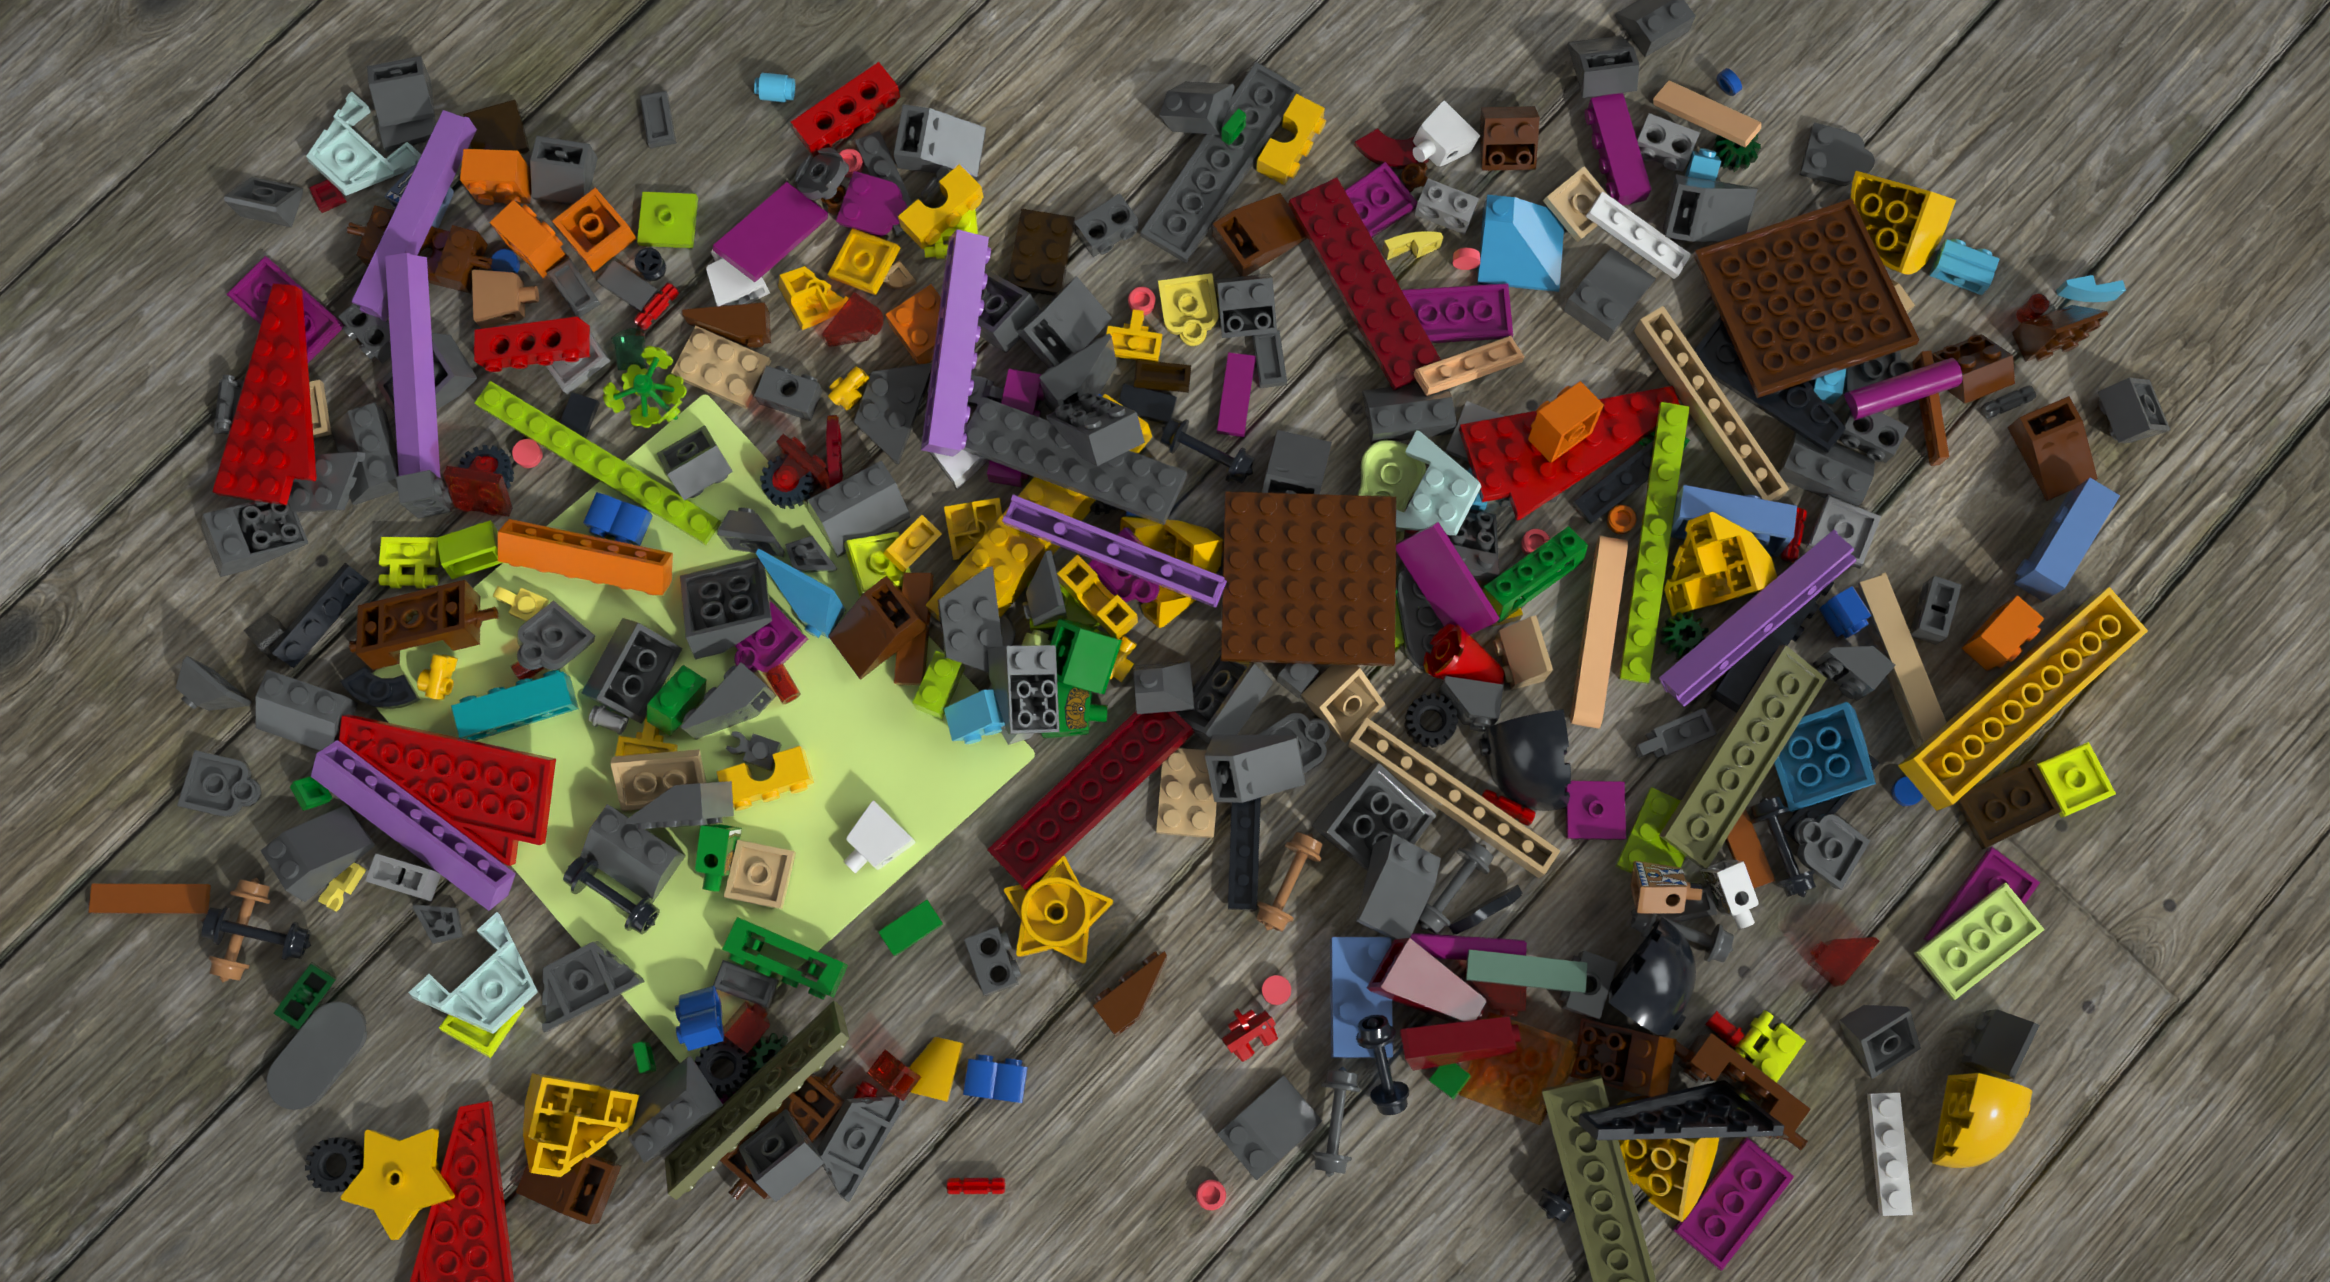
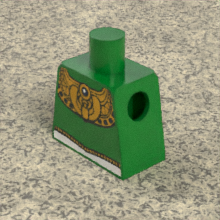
M1057 682L1059 732L1041 734L1043 738L1089 734L1090 721L1107 722L1108 705L1092 704V691Z
M722 824L700 826L695 871L705 873L702 889L720 891L722 876L729 875L737 840H740L742 828ZM714 856L717 857L718 864L714 862Z

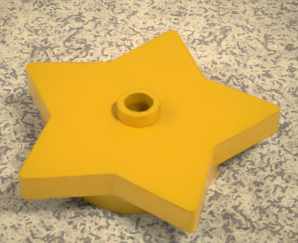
M1065 856L1057 861L1039 882H1035L1027 891L1021 885L1004 888L1005 894L1021 919L1016 950L1018 957L1053 949L1081 964H1086L1089 928L1113 905L1111 898L1081 887ZM1054 909H1061L1063 912V916L1058 920L1052 917Z
M429 1129L403 1140H398L375 1130H366L364 1136L363 1169L341 1195V1200L373 1209L391 1240H399L420 1210L455 1197L453 1191L440 1174L436 1161L439 1130Z

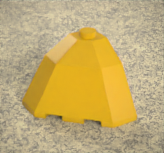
M1710 512L1688 520L1685 528L1687 536L1684 544L1678 548L1673 563L1675 570L1672 578L1667 580L1664 591L1671 614L1675 616L1678 612L1683 614L1762 591L1777 578L1772 557L1752 532L1714 512Z
M1121 518L1120 531L1128 527L1143 545L1214 574H1216L1221 566V556L1224 550L1223 539L1208 528L1179 520H1166L1165 525L1146 518ZM1159 586V594L1156 599L1143 603L1141 608L1144 616L1158 628H1161L1196 600Z
M532 1073L525 1100L523 1139L529 1172L557 1177L566 1174L573 1165L584 1157L588 1158L607 1144L606 1142L613 1136L632 1126L639 1095L595 1084Z

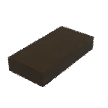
M1136 360L1134 387L1189 393L1191 365Z

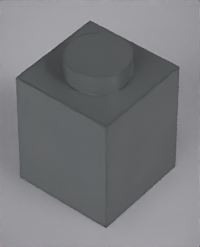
M1288 663L1278 674L1277 682L1300 699L1301 694L1317 678L1319 671L1311 664Z

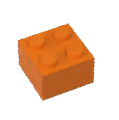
M463 149L460 180L476 202L483 205H493L494 203H505L508 205L514 200L519 205L521 203L530 204L532 192L531 169L519 151Z
M596 187L552 220L560 234L593 272L636 240L627 223Z
M512 200L489 223L504 243L536 273L544 278L547 272L552 270L566 257L561 249L563 243L555 236V231L547 223H541L536 218L537 215L526 204L521 207Z
M932 284L885 314L889 326L918 365L926 364L933 360L941 297Z
M1581 381L1573 387L1566 386L1560 391L1555 400L1552 402L1545 401L1536 410L1537 416L1531 424L1532 430L1528 440L1551 463L1593 432L1604 404Z
M2017 595L1998 607L1961 649L1987 671L1996 666L2001 668L2008 661L2012 662L2022 652L2020 647L2026 641L2030 642L2040 632L2041 629L2037 626L2044 618Z

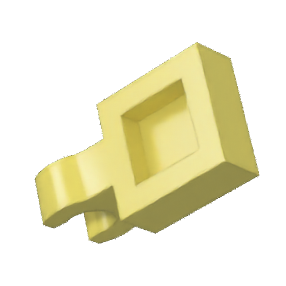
M497 586L493 597L497 598L496 600L511 606L508 612L510 615L525 622L546 607L549 602L548 599L523 588H520L516 595Z
M356 863L350 865L328 883L327 889L320 895L318 902L337 912L343 904L344 892L351 895L367 869Z

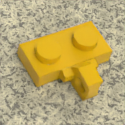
M1133 309L1131 324L1124 323L1123 328L1108 326L1107 334L1110 333L1112 336L1115 357L1159 362L1163 335L1161 333L1148 332L1149 327L1143 326L1144 311Z
M645 718L643 733L637 732L636 738L618 737L615 756L677 751L678 745L663 743L664 736L659 735V729L648 723L647 718Z

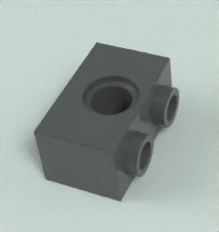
M766 366L755 393V398L759 405L811 421L823 392L817 379L806 374H802L801 377L791 374L792 372L782 366H776L775 368ZM788 387L796 388L792 395H784L783 393Z
M1582 951L1578 956L1574 955L1571 961L1587 962V977L1592 980L1593 989L1590 993L1561 991L1559 1000L1563 1001L1562 1009L1592 1020H1598L1601 1017L1618 963L1587 951Z

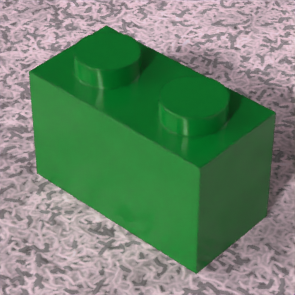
M682 665L647 704V722L671 736L684 722L685 715L693 708H696L706 694L707 679Z

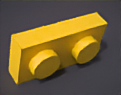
M921 515L883 554L904 573L942 533Z

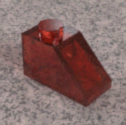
M854 292L821 334L824 343L829 347L868 341L872 335H877L883 327L884 318L879 308Z
M1876 937L1833 939L1825 943L1820 941L1810 952V955L1813 957L1807 964L1834 987L1842 986L1880 941Z
M1466 980L1476 992L1487 1000L1486 1004L1492 1010L1500 1011V1016L1517 1017L1518 1012L1526 1011L1527 987Z

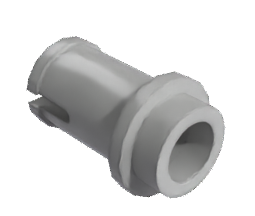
M595 705L589 715V721L593 722L595 727L600 725L621 735L628 724V717H623L606 710L604 705L600 707Z

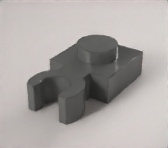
M732 732L731 735L740 739V745L736 748L727 746L726 749L731 754L740 755L745 753L744 762L772 771L775 764L772 754L780 751L782 746L780 742L754 733L749 741L742 733Z

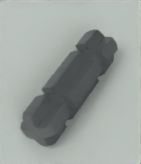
M941 166L936 172L937 177H933L921 192V198L918 197L917 199L926 207L931 208L930 203H934L942 193L939 181L952 170L947 166Z
M2025 386L2020 388L2019 391H2013L1997 398L1995 401L1992 400L1985 403L1981 407V411L1985 418L1990 419L1999 413L2002 414L2021 406V404L2033 401L2036 398V392L2032 386Z

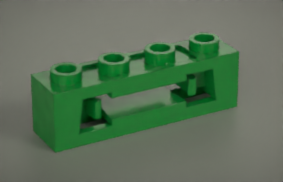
M1569 526L1484 586L1483 593L1500 618L1497 621L1498 623L1505 620L1583 563L1588 544Z
M739 917L736 918L722 950L730 953L728 959L744 965L746 960L757 964L754 970L771 977L772 972L783 976L781 982L797 988L799 983L810 987L808 994L822 1000L825 999L826 995L834 998L848 967L847 964ZM752 932L764 937V942L810 962L813 959L827 964V966L822 968L813 963L810 964L807 973L819 978L817 982L805 978V973L759 953L757 956L747 953L748 947L760 952L764 945V942L751 937Z

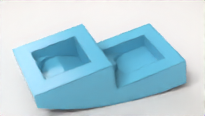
M2093 275L2066 280L2056 289L2058 296L2083 302L2114 301L2126 291L2123 280L2096 285Z

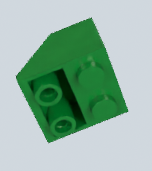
M1058 619L1050 644L1056 645L1057 680L1068 685L1105 694L1122 640L1078 621Z

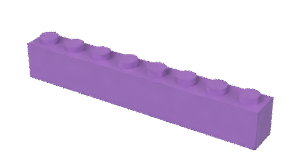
M958 229L949 237L921 444L922 451L951 457L963 450L967 441L964 425L970 416V406H967L968 396L972 394L974 380L971 379V371L975 368L977 362V353L974 352V348L981 333V327L977 326L978 317L981 316L984 308V300L981 299L982 290L986 287L988 278L984 271L985 264L988 263L991 255V248L988 247L989 237Z
M340 741L333 742L316 754L311 774L313 779L488 911L509 895L516 873Z

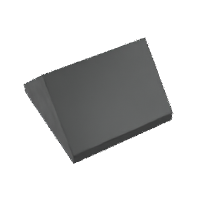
M251 177L226 194L224 201L240 217L292 228L303 195V188Z

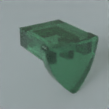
M629 328L611 337V342L615 346L618 371L627 370L632 364L638 365L641 369L647 368V359L641 355L645 349L644 342H646L643 331L637 328Z

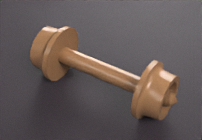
M1296 832L1293 839L1285 844L1286 848L1296 853L1273 905L1271 906L1263 902H1259L1257 905L1259 912L1256 920L1264 924L1267 931L1275 929L1283 932L1287 923L1292 922L1294 919L1289 914L1283 912V908L1306 858L1315 862H1320L1321 860L1319 854L1323 844L1314 839L1312 833L1305 835Z
M257 877L252 879L251 882L240 879L236 889L230 892V895L244 898L236 923L248 925L255 901L270 904L271 900L268 899L270 886L260 884ZM232 934L224 959L214 956L209 957L211 961L209 974L220 976L222 983L229 979L240 981L244 970L249 969L250 965L236 962L244 936Z

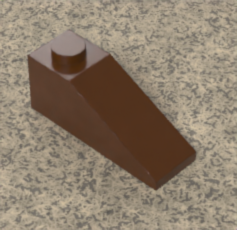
M765 302L682 310V315L688 325L698 326L741 345L758 348L764 344L771 343L770 312Z

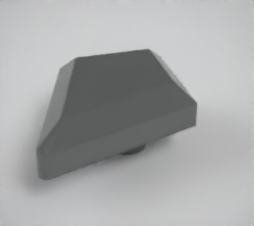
M813 536L785 544L792 567L798 571L818 572L837 570Z
M413 905L417 917L433 944L463 937L457 908Z

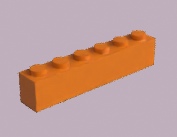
M508 519L498 531V561L508 563L514 567L523 566L536 569L539 572L561 574L567 578H580L590 580L596 584L604 583L618 586L621 589L643 591L649 595H663L672 583L673 553L512 519Z

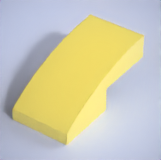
M1425 231L1399 235L1385 240L1382 252L1386 260H1389L1412 250L1417 259L1439 249L1443 241V235L1440 232Z

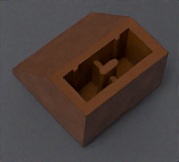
M1535 106L1481 107L1479 135L1482 171L1536 170L1540 117Z
M1982 334L1971 336L1965 341L1946 346L1942 350L1932 353L1934 363L1949 358H1954L1958 362L1962 371V383L1957 387L1948 389V391L1965 404L2015 384L2013 355Z

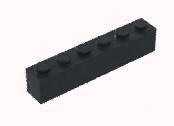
M1832 581L1727 670L1710 696L1737 713L1779 645L1788 646L1791 640L1797 641L1805 629L1801 624L1806 617L1808 619L1812 618L1820 606L1816 601L1820 595L1824 597L1827 595L1834 582Z

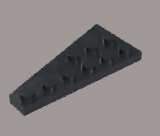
M1721 316L1695 348V353L1713 379L1825 452L1829 453L1844 433L1846 427L1829 406L1819 398L1809 381L1757 398Z
M1726 1080L1581 1113L1578 1123L1596 1140L1783 1136L1785 1126Z

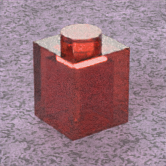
M745 1001L724 1025V1036L748 1053L771 1026L767 1018L769 1013L759 1004L754 1003L752 1006Z
M884 1049L867 1072L883 1088L902 1101L905 1100L921 1079L919 1074L886 1049Z

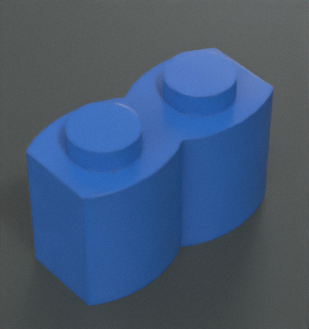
M596 492L583 523L590 528L589 533L605 539V536L608 535L615 537L614 541L640 546L653 515L643 508Z
M1853 586L1837 594L1819 608V611L1837 638L1843 635L1847 639L1856 634L1860 629L1869 624L1866 619L1872 616Z
M715 986L680 995L679 1005H675V1013L680 1023L679 1026H676L679 1043H685L687 1050L690 1051L722 1042L724 1040L722 1005Z
M976 1054L975 1060L968 1059L963 1095L1023 1103L1028 1067L1022 1066V1060L1005 1058V1062L1002 1064L993 1062V1056Z

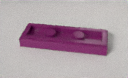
M1228 352L1217 434L1245 436L1256 356Z

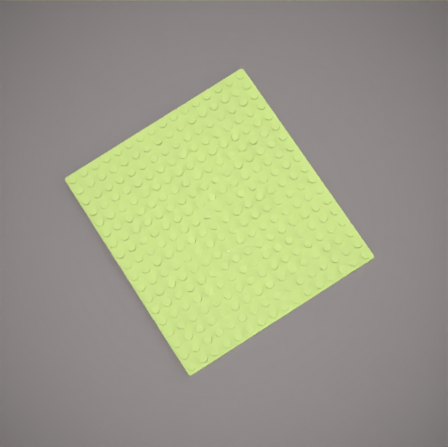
M708 395L700 396L678 415L677 420L673 419L624 460L625 463L680 495L668 477L657 453L705 425L733 472L724 481L713 483L706 487L700 495L694 498L689 497L686 500L718 518L721 522H723L729 510L738 511V508L754 510L785 551L784 557H773L791 567L792 564L785 544L813 536L837 570L802 573L834 590L846 609L840 621L861 597L857 590L847 553L837 558L810 515L807 502L803 500V505L800 507L798 504H795V509H790L788 506L782 509L779 505L775 506L768 500L762 490V483L760 481V476L764 475L762 472L763 467H769L768 460ZM598 482L546 527L594 536L589 533L590 528L583 522L596 492L640 508L643 507L604 483ZM651 513L653 517L640 546L673 553L672 583L663 595H649L643 591L626 590L614 585L596 584L590 580L567 578L561 574L539 572L532 568L514 567L508 563H502L473 588L481 596L480 610L495 606L499 614L497 619L482 622L480 627V645L453 651L441 640L400 650V664L376 669L373 674L380 678H395L403 674L406 675L421 699L414 704L401 708H377L389 723L459 738L451 705L460 703L459 700L464 697H481L487 695V691L493 688L504 687L507 689L516 686L515 683L517 681L543 678L544 673L553 671L543 666L534 670L526 669L519 664L517 653L520 646L517 642L519 628L525 621L510 615L508 612L511 606L493 597L497 586L516 595L520 588L526 589L548 599V604L554 600L595 635V641L564 667L558 669L560 672H564L571 677L579 709L476 740V742L556 758L546 843L535 845L519 841L516 864L511 866L580 947L594 941H599L644 979V983L621 995L681 1063L689 1056L695 1062L696 1057H700L699 1051L702 1048L706 1050L708 1046L688 1051L685 1043H679L676 1026H679L680 1023L675 1013V1005H679V996L713 986L723 960L755 971L754 969L757 964L746 960L745 964L741 965L728 959L730 953L722 950L737 917L815 951H819L1035 757V752L1025 740L1008 745L1001 732L994 735L981 736V741L973 744H965L964 741H952L946 715L941 720L917 710L912 702L920 685H896L894 683L897 652L860 680L830 638L828 639L823 635L816 638L804 630L806 626L799 619L766 570L769 599L808 637V640L777 671L764 673L757 670L754 672L772 690L776 697L757 717L699 739H694L680 726L671 736L659 730V735L664 736L663 743L678 745L677 751L700 749L706 783L719 782L716 771L742 763L750 767L752 777L756 781H765L773 775L775 764L772 771L744 762L745 753L734 755L726 749L727 746L736 748L740 745V739L731 735L734 731L742 733L749 741L754 733L780 742L782 746L779 752L798 746L805 750L814 781L813 784L807 785V790L799 793L783 792L779 794L780 798L769 802H763L762 799L751 802L752 806L744 810L735 811V808H733L734 816L722 817L723 823H717L742 828L741 841L796 852L783 909L725 898L724 893L729 875L722 876L719 892L702 889L705 873L695 871L701 825L651 828L647 830L684 854L685 858L653 902L660 909L655 925L651 926L644 934H640L633 929L627 931L625 923L629 917L628 913L588 886L580 893L573 894L571 887L563 881V877L568 866L580 857L590 827L607 804L627 817L640 810L621 811L611 768V759L616 753L618 737L636 738L637 732L643 733L645 719L641 724L628 718L626 729L621 735L600 725L595 727L593 722L589 721V715L595 705L600 707L602 704L583 695L582 691L622 618L638 622L683 648L663 686L682 665H685L707 679L706 693L713 687L717 688L725 680L723 678L725 673L735 665L734 657L738 649L733 646L721 654L700 659L694 658L685 635L680 576L758 557L756 553L729 550L717 535L718 529L707 545H704ZM606 535L605 539L614 541L615 537ZM928 637L926 671L935 651L944 654L930 637ZM433 654L458 658L455 671H453L451 676L454 686L451 693L445 695L444 700L426 697V692L420 691L417 688L420 673L424 669L431 670L430 663ZM964 674L949 706L980 692ZM704 700L700 702L696 709L704 702ZM606 707V710H609V711L614 712V713H616V714H618V715H621V716H623V717H626V716H624V715H622V714H620V713H618V712H616V711H614V710H612V709ZM874 800L916 843L881 869L877 870L867 861L855 874L843 862L855 850L846 838ZM714 856V862L718 864V859ZM597 869L594 877L637 905L643 899L600 869ZM752 932L751 937L764 942V937ZM764 942L760 952L749 947L747 949V953L757 956L759 953L796 970L807 962L803 958ZM772 972L771 977L779 980L777 989L783 983L781 982L783 976ZM716 989L722 1005L724 1035L759 1004Z

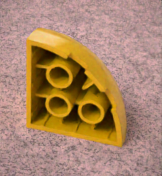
M1855 171L1852 181L1851 198L1883 264L1894 271L1907 275L1920 270L1938 247L1956 200L1932 191Z
M1980 1073L1948 1075L1932 1163L1950 1168H1968L1981 1165L1997 1157L2012 1143L2030 1111L2033 1091L2022 1085Z
M1642 1095L1628 1098L1619 1104L1649 1098V1096ZM1719 1138L1619 1140L1631 1183L1634 1186L1637 1183L1650 1197L1648 1201L1670 1217L1683 1222L1694 1208L1705 1187L1715 1159Z

